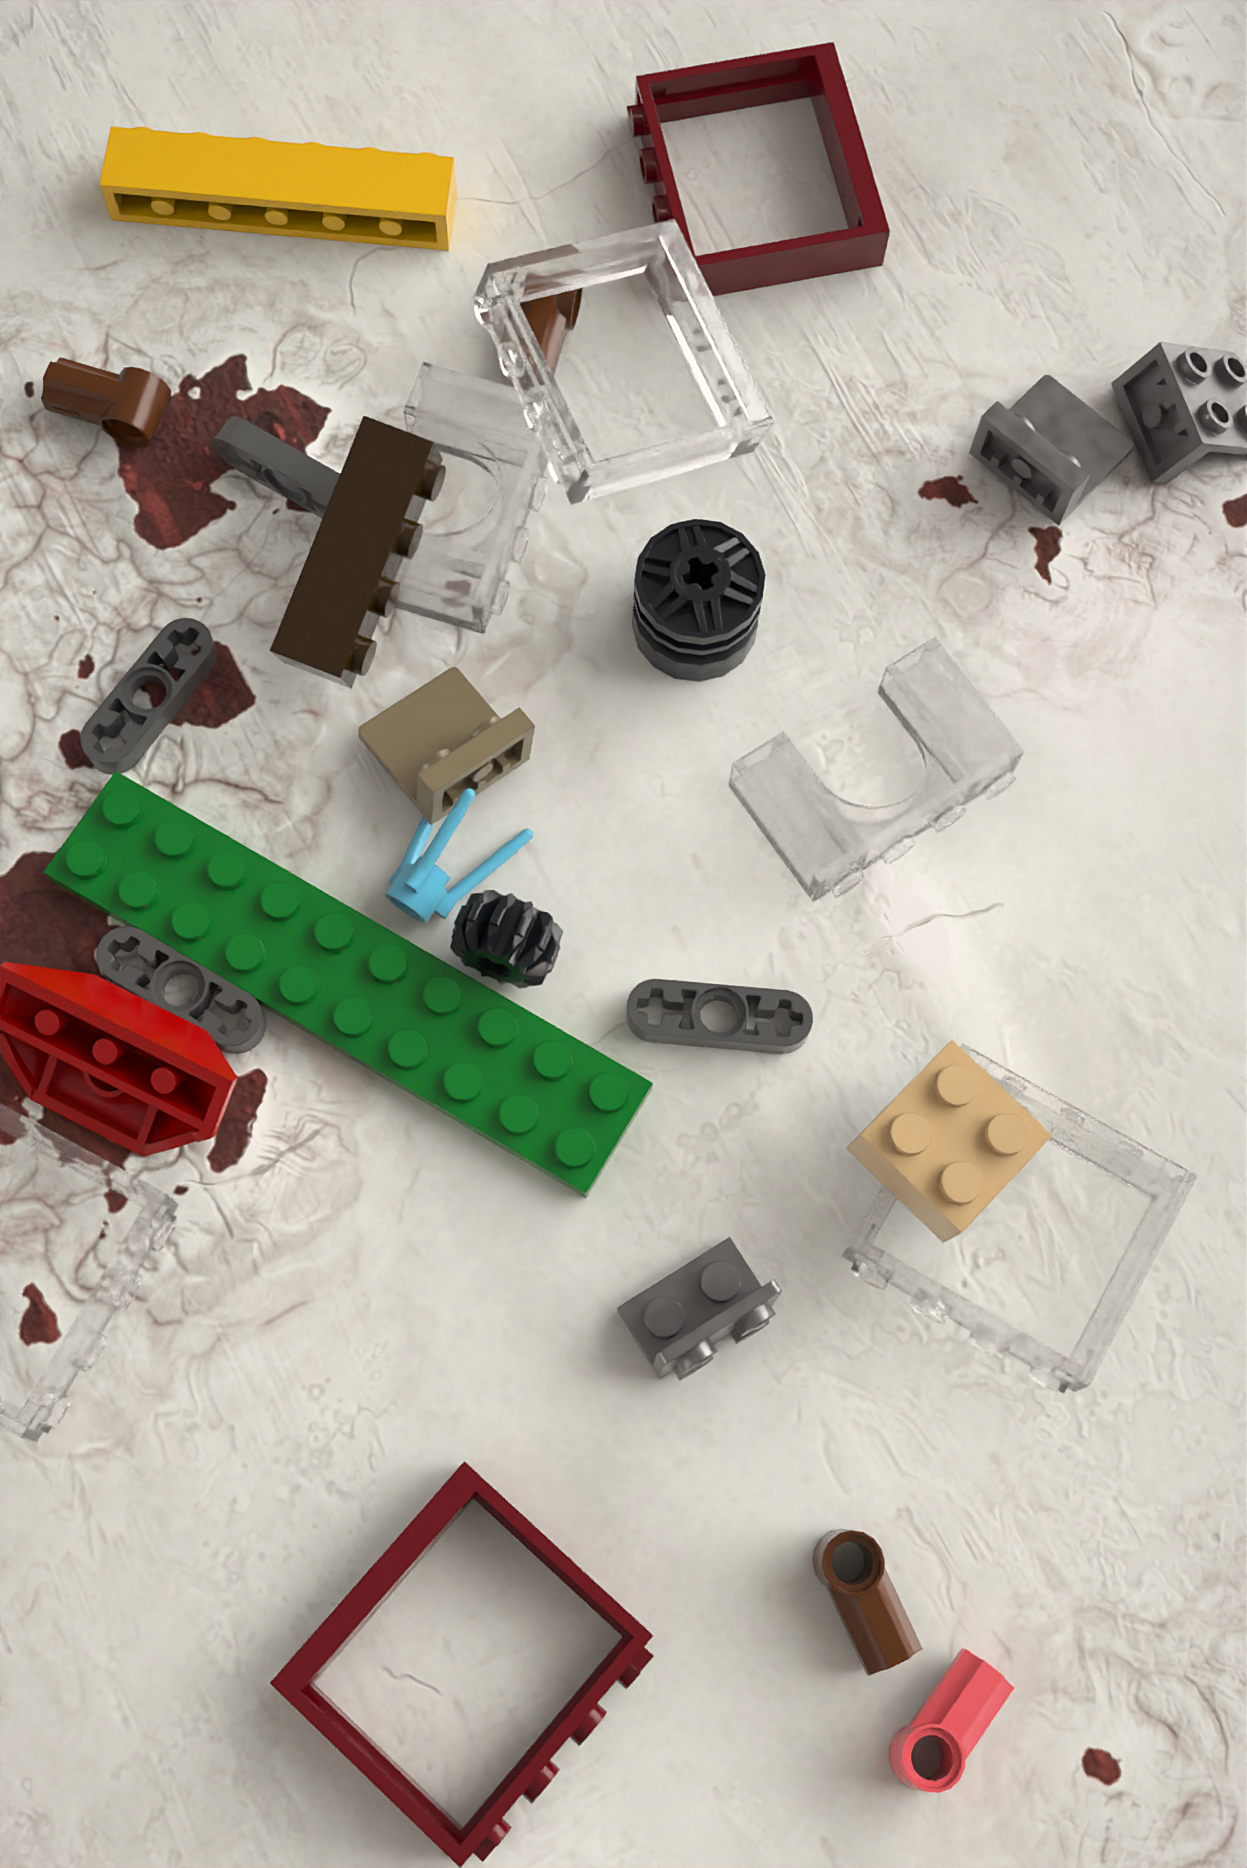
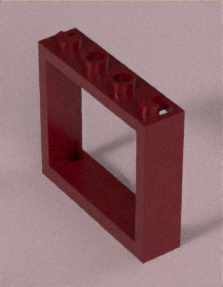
M834 42L636 76L635 105L627 106L629 129L633 138L641 136L644 147L639 149L642 179L645 185L652 183L654 185L656 196L651 198L654 225L657 232L666 231L669 245H664L666 271L670 280L678 279L684 302L883 266L890 229ZM810 97L848 229L695 256L660 123Z
M464 1461L274 1677L270 1684L461 1868L473 1853L483 1862L493 1849L500 1844L512 1828L502 1817L521 1795L532 1804L560 1770L551 1759L566 1740L570 1737L580 1746L607 1714V1711L598 1702L616 1681L625 1689L635 1681L654 1656L645 1648V1645L654 1635ZM475 1500L622 1637L468 1822L461 1826L314 1683L472 1501Z

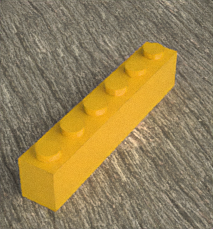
M110 127L99 183L112 221L445 251L450 249L457 198L454 157L438 156L430 152L414 154L381 151L373 147L358 149L325 146L317 142L302 144L269 141L260 137L236 138L213 136L204 132L180 133L157 131L148 127Z

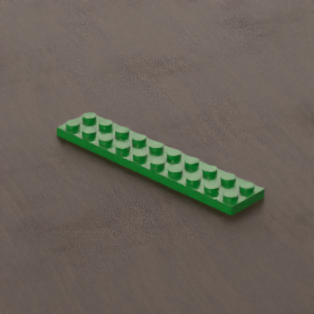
M117 771L114 772L44 870V874L53 883L124 925L144 931L252 995L259 1005L585 1198L589 1195L652 1090L653 1083Z

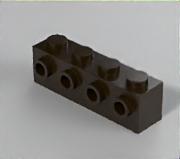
M363 416L270 649V652L282 662L351 689L357 674L360 676L366 675L376 652L377 642L372 640V636L380 616L384 618L389 617L399 595L400 583L396 582L395 578L403 558L411 560L419 546L423 525L418 523L426 500L431 502L436 500L445 479L446 467L441 465L443 458L433 441Z

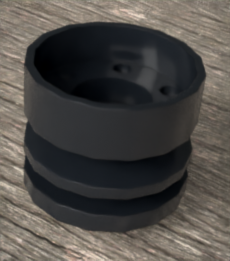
M691 519L670 524L650 538L638 556L634 579L632 629L638 649L654 668L675 679L701 682L722 677L743 663L755 643L766 576L759 552L743 533L722 522Z

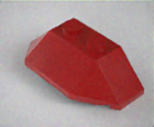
M10 962L0 964V1051L30 1100L142 1157L175 1149L193 1142L208 1140L217 1134L238 1077L207 1030L95 974Z

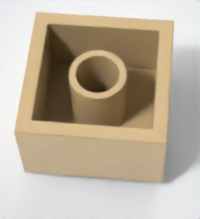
M951 1040L846 1149L939 1240L945 1243L961 1234L1053 1135L962 1048Z

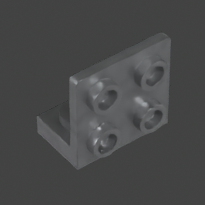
M1159 342L1111 383L1151 483L1168 484L1209 451L1247 455V367L1234 352Z
M1044 375L1009 410L996 401L981 416L969 453L1059 526L1131 453L1134 442L1052 376Z
M729 1237L617 1308V1311L659 1379L674 1371L678 1379L682 1380L714 1359L713 1355L718 1352L714 1344L731 1335L735 1343L738 1344L770 1323L769 1319L776 1314L772 1306L782 1290L775 1279L761 1286Z

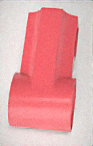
M965 1648L960 1649L909 1725L902 1727L894 1735L889 1747V1761L893 1773L903 1784L913 1789L934 1793L951 1789L963 1774L965 1760L1014 1687L986 1661L975 1656ZM928 1735L938 1743L942 1752V1763L939 1770L933 1776L924 1779L913 1768L911 1751L914 1744L920 1738Z

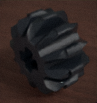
M485 890L483 893L471 894L466 904L461 906L454 921L455 927L452 931V941L450 944L451 950L456 956L461 958L464 966L481 972V977H491L496 979L501 985L511 983L518 988H527L528 986L542 985L547 974L551 973L561 948L559 944L563 931L557 923L553 922V917L549 912L538 910L533 906L532 901L524 902L517 899L512 893L505 896L495 890Z

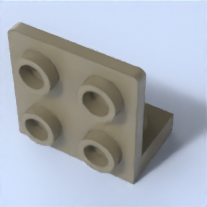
M451 667L359 727L358 734L359 739L429 824L432 825L449 814L465 789H473L476 796L528 761L531 754L535 725L520 707L501 719L462 672L456 667Z

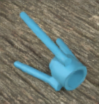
M467 788L463 791L455 806L452 807L424 855L420 857L433 828V824L430 825L423 816L400 866L388 881L391 886L385 893V896L403 912L422 923H427L433 913L446 919L461 898L532 839V830L527 828L521 831L452 889L447 891L445 885L450 880V877L436 866L435 862L475 797L474 790Z

